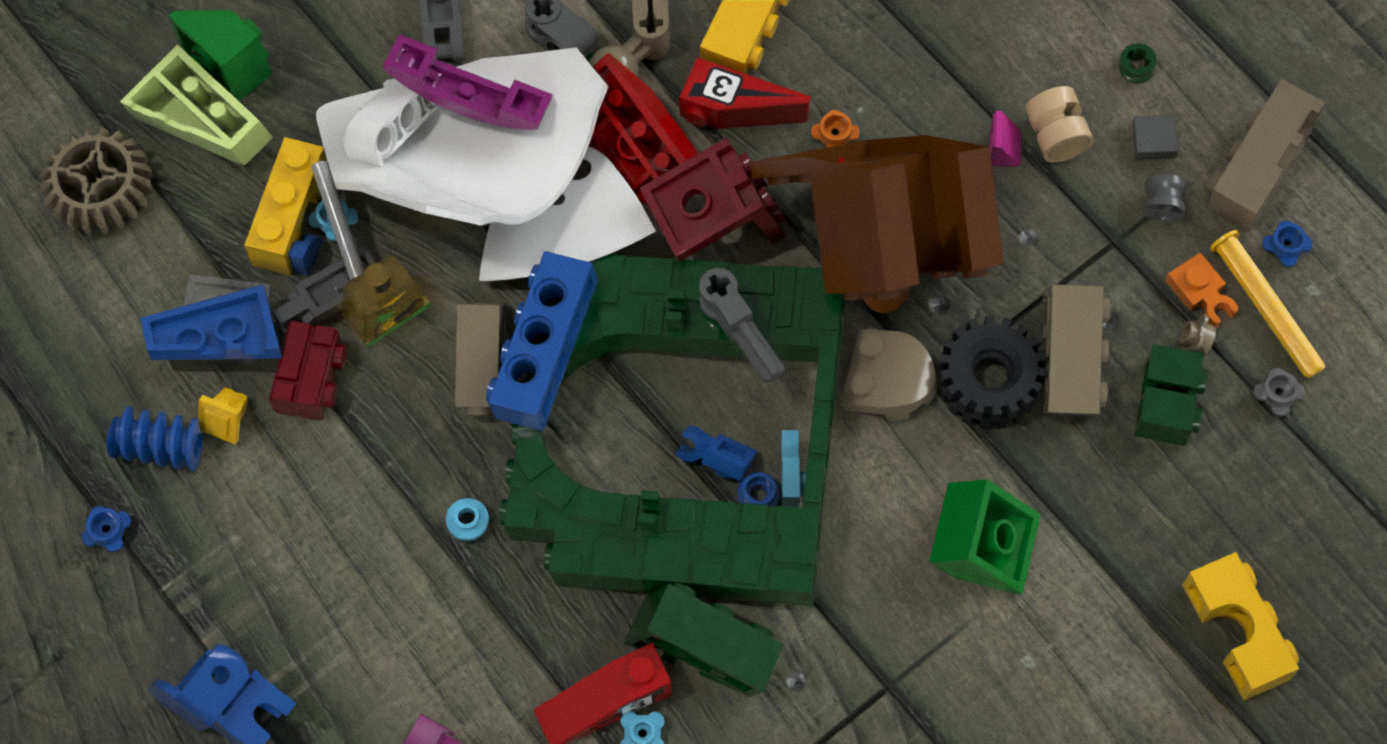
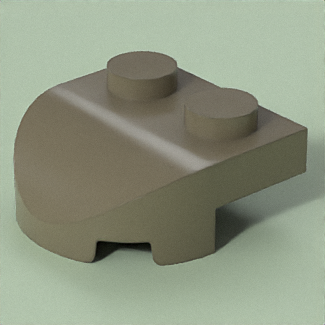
M859 328L840 405L844 411L884 414L889 422L909 419V413L919 408L923 403L929 405L934 398L939 382L937 367L925 347L913 336L899 331Z

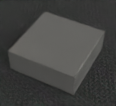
M1175 115L1134 116L1132 129L1135 159L1176 158L1178 145Z

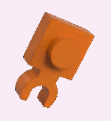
M1198 253L1167 274L1165 281L1190 312L1201 306L1204 314L1209 316L1208 324L1215 326V328L1219 327L1221 319L1216 315L1214 311L1216 309L1224 310L1231 319L1236 316L1238 311L1236 302L1228 296L1220 295L1226 283L1201 253Z

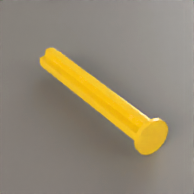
M1238 230L1230 231L1221 236L1210 246L1211 252L1219 253L1303 376L1306 378L1316 376L1325 368L1324 362L1239 242L1238 237L1240 233Z

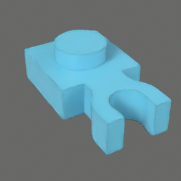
M782 430L781 502L782 506L799 507L800 497L804 496L806 471H800L799 430Z

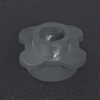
M1280 368L1272 369L1263 384H1257L1253 390L1255 399L1264 401L1271 407L1272 413L1279 417L1287 415L1292 403L1302 400L1305 394L1303 386L1298 384L1296 378ZM1280 389L1283 394L1277 395L1275 390Z

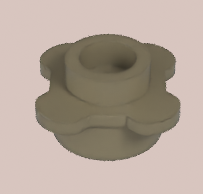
M1203 313L1198 320L1185 323L1179 336V343L1183 345V350L1204 353L1203 357L1209 352L1216 336V328L1208 324V315Z

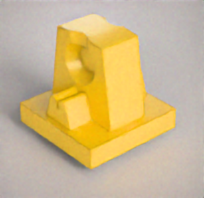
M226 387L213 399L202 395L198 403L200 431L236 444L240 435V421L247 409L248 396Z

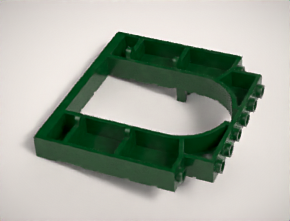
M611 254L595 259L593 267L598 282L560 386L575 370L585 363L616 351L646 350L746 357L735 340L731 342L718 322L707 317L700 306L699 282L702 275L714 268L726 269L735 276L738 282L737 291L752 311L754 324L779 360L818 362L803 507H776L762 504H738L736 502L710 500L699 501L696 499L672 497L661 498L659 491L641 490L640 496L594 490L572 480L554 464L547 453L545 437L542 431L513 424L511 437L512 444L516 445L514 459H508L506 464L505 480L506 484L510 485L508 499H502L500 504V525H504L511 540L553 543L546 545L544 568L549 570L555 585L653 593L668 583L671 585L673 583H680L693 589L697 593L696 597L814 606L846 302L843 293L825 294L822 268L734 264L689 259L679 261L673 258L625 257V255ZM551 298L546 302L545 306H556L563 298ZM536 336L531 341V344H542L549 336ZM528 372L526 380H520L519 383L529 382L533 379L535 373Z

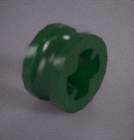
M1136 43L1127 46L1120 56L1119 70L1121 75L1132 83L1148 81L1155 71L1156 54L1152 48L1145 44ZM1136 57L1145 60V68L1142 65L1139 66V69L1132 68L1131 58L1134 62Z

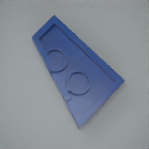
M264 285L140 318L147 352L151 360L283 359Z

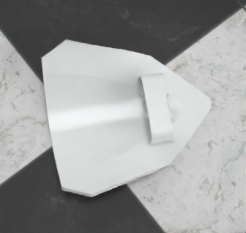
M575 47L529 54L482 58L457 66V68L508 88L511 87L515 79L553 94L552 100L537 130L501 127L459 115L423 98L394 78L392 80L387 79L383 83L384 87L381 89L324 104L317 110L316 120L336 189L361 191L426 214L477 225L492 222L508 225L521 224L532 220L547 210L564 192L574 177L587 151L600 106L609 86L578 48Z

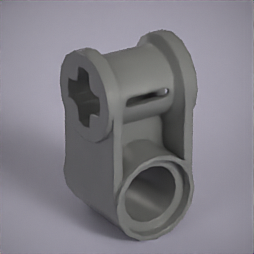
M560 0L526 1V32L531 39L536 41L546 51L577 47L584 56L598 43L599 38L594 28Z

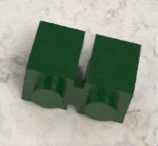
M1157 344L1152 345L1146 359L1141 390L1144 398L1140 399L1134 436L1185 446L1191 432L1198 433L1202 418V408L1196 407V393L1204 394L1208 378V370L1201 369L1204 353Z

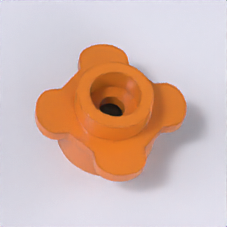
M839 110L830 111L823 116L820 124H815L811 128L812 138L820 140L827 147L856 141L860 134L859 128L856 125H852L850 118ZM838 130L839 134L833 135L832 131Z

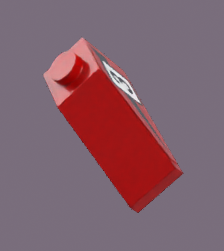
M697 57L679 97L680 116L698 127L709 126L715 129L801 123L808 120L811 96Z
M653 643L611 661L533 709L548 744H568L620 720L627 712L635 713L672 696L671 680Z

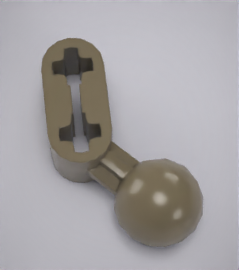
M632 0L634 35L623 46H605L596 51L590 60L591 66L593 67L603 56L609 53L638 77V63L644 58L647 60H657L666 56L671 46L668 0ZM648 2H653L655 33H650Z

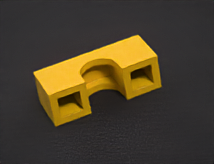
M284 137L244 244L252 266L292 275L294 269L288 252L295 241H302V222L308 202L317 204L321 195L311 166L320 161H327L323 146Z
M1237 552L1189 572L1182 586L1202 623L1224 616L1236 620L1243 627L1246 643L1232 649L1223 663L1244 701L1291 680L1299 670L1297 665L1299 657L1293 644L1288 639L1284 640L1276 626L1278 624L1277 615L1272 605L1266 600L1263 601L1255 587L1257 580L1252 568L1248 563H1242Z

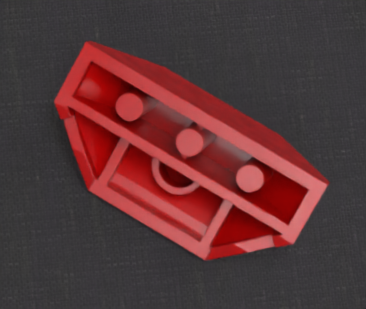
M607 53L593 66L609 87L600 106L588 147H593L605 155L631 187L640 203H647L640 187L698 153L653 90L613 55Z

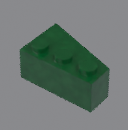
M668 583L644 597L623 644L636 649L639 641L645 644L653 643L655 648L664 651L661 660L674 665L677 658L700 670L699 676L749 697L764 692L784 646L782 642L773 638L774 633L771 630L756 623L747 625L734 618L736 614L730 608L718 603L709 605L697 599V593L693 589L680 583H673V585Z

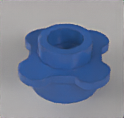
M1281 221L1272 235L1264 237L1262 247L1266 252L1275 254L1280 259L1281 265L1293 267L1297 263V258L1303 252L1310 251L1312 240L1306 236L1305 231L1297 224L1290 221ZM1288 241L1291 246L1286 247L1283 242Z
M97 506L89 513L86 521V530L82 533V541L88 547L99 545L106 547L109 552H117L123 547L122 536L125 529L131 525V518L126 512L116 513L112 509ZM105 526H110L108 532H103Z

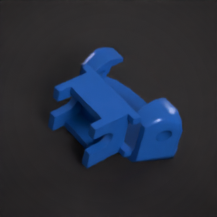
M222 644L215 645L212 650H206L177 687L161 679L153 680L148 687L149 693L159 703L196 729L201 731L212 728L232 744H265L271 737L254 720V710L256 707H260L274 717L279 718L281 714L287 716L296 705V702L263 678L257 670L249 672L247 662L238 651Z

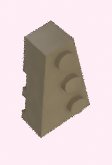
M1281 78L1263 109L1257 108L1248 122L1246 129L1249 132L1244 140L1238 138L1226 157L1230 163L1225 171L1218 168L1206 187V190L1211 192L1206 208L1249 232L1307 142L1325 102Z
M1052 284L1042 292V304H1047L1046 326H1043V340L1046 341V361L1043 368H1047L1043 383V414L1096 416L1100 414V407H1106L1108 386L1107 382L1101 381V365H1107L1109 341L1108 339H1102V323L1109 322L1110 298L1103 297L1104 286Z

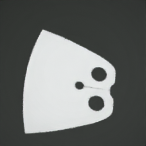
M588 147L583 160L591 163V172L581 180L572 179L562 193L565 196V201L562 204H552L539 216L521 224L490 223L482 256L479 281H499L529 277L534 264H540L544 251L590 262L625 248L656 232L639 199L611 161L597 149Z

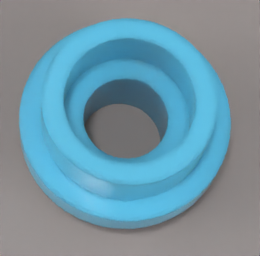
M460 499L453 503L447 511V528L459 540H475L481 537L488 528V511L476 499ZM469 512L475 515V519L469 524H463L459 521L464 513Z

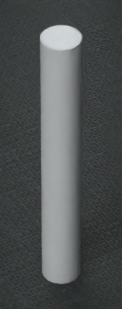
M327 161L314 163L311 168L350 281L361 280L366 277V273Z

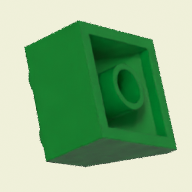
M232 10L173 11L168 15L179 46L239 102L272 75L267 61L269 53L261 42L263 34L258 26L249 18L243 21Z
M988 479L949 482L929 562L955 579L1014 594H1023L1041 514Z

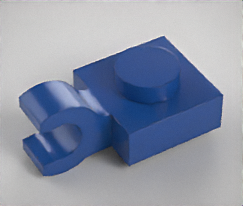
M688 426L682 436L693 441L695 448L682 444L677 450L676 456L686 462H693L703 458L701 464L712 468L717 475L740 481L752 467L758 451L724 435L719 434L714 438L706 434L699 427Z

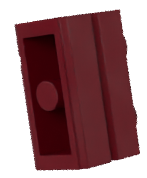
M291 321L289 322L281 351L283 359H279L269 401L273 410L279 414L298 415L302 418L321 421L324 418L326 407H334L337 397V384L333 383L336 369L342 370L344 368L347 357V345H343L339 331L335 328L319 325L312 326L307 323Z

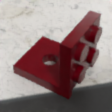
M727 138L640 187L668 244L679 261L751 220H754L772 244L787 236L780 224L786 218L776 200L772 199L766 189L768 185L765 179H752L750 168L752 160L747 152L739 155ZM694 195H704L706 203L703 209L697 213H688L686 211L687 201Z

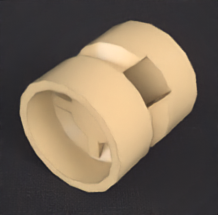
M1059 86L1045 90L1031 98L1026 104L1025 111L1032 129L1035 132H1039L1036 139L1046 161L1062 162L1081 155L1093 145V135L1087 120L1081 116L1082 108L1072 87Z

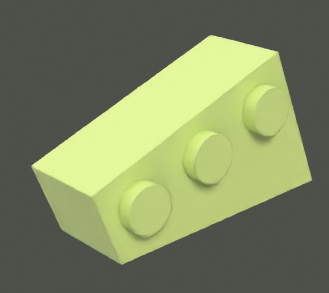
M178 44L120 101L136 120L242 166H245L273 138L263 124Z

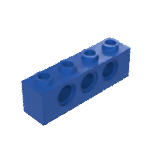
M544 251L540 264H534L528 280L530 291L526 301H521L517 307L514 318L516 328L512 339H507L502 347L500 356L502 366L497 378L493 377L490 380L486 392V401L495 419L544 432L598 282L591 262ZM551 298H563L556 306H545L546 302ZM536 336H549L542 344H531V341ZM528 372L535 373V376L529 382H517V379L522 374Z

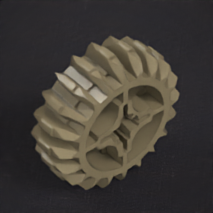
M102 126L97 135H93L92 131L86 128L84 137L79 139L70 133V143L66 146L56 142L58 155H46L48 167L40 169V176L43 180V183L40 184V191L43 197H45L44 203L47 209L54 212L53 215L61 224L66 222L69 229L74 232L82 227L84 232L91 236L96 227H99L101 232L107 235L109 225L114 223L117 227L123 229V218L126 216L137 220L138 214L135 207H147L145 195L152 193L150 179H152L153 173L150 166L147 165L148 159L145 152L139 150L137 143L132 138L126 140L124 134L120 133L119 130L110 136L109 131ZM109 160L123 164L127 167V173H120L117 168H110ZM73 189L77 194H82L84 203L70 199L66 196V190Z

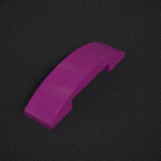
M399 34L384 62L383 69L405 87L447 110L480 122L513 129H538L553 94L515 79L511 87L508 88L437 60L438 49Z

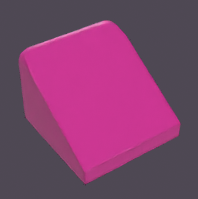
M996 111L993 114L990 127L992 166L1018 167L1021 164V132L1002 111Z

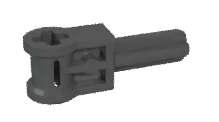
M723 268L708 270L702 275L699 282L700 306L703 313L718 322L731 342L734 340L737 342L763 382L768 383L777 380L785 372V367L754 324L752 311L737 291L738 282L735 276Z

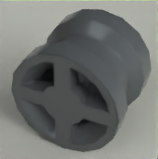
M1157 174L1146 179L1145 192L1148 195V200L1144 203V215L1149 219L1162 222L1175 221L1184 217L1185 204L1182 201V196L1186 193V181L1179 176L1170 174Z

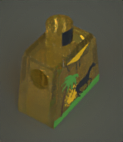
M389 255L380 262L369 265L365 272L348 282L343 288V319L366 349L431 306V302L394 255Z

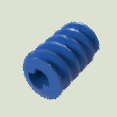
M126 406L122 417H114L109 426L106 442L107 454L110 458H117L121 454L127 461H133L138 457L140 462L144 464H150L155 460V463L161 467H165L171 462L174 469L178 470L184 469L188 465L190 471L195 472L201 457L203 434L200 431L199 418H193L187 429L184 428L182 415H176L170 426L167 425L166 412H159L155 423L151 422L148 409H143L138 420L134 419L133 407Z

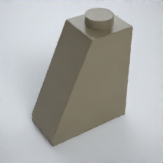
M506 303L457 304L455 406L466 407L465 414L491 415V408L486 401V392L490 380L493 377H498L502 366L500 356L505 343Z

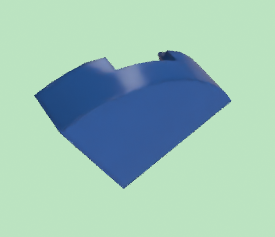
M305 233L302 234V241L297 240L292 244L288 255L296 273L309 275L323 242L321 237Z

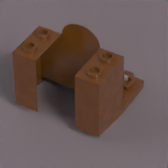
M930 135L863 140L750 162L752 179L767 178L768 185L811 182L825 294L843 293L844 300L863 299L872 310L879 313H889L898 309L905 302L911 286L919 285L918 273H932V279H942L957 276V272H962L963 278H975L988 275L987 268L1004 264L989 146Z

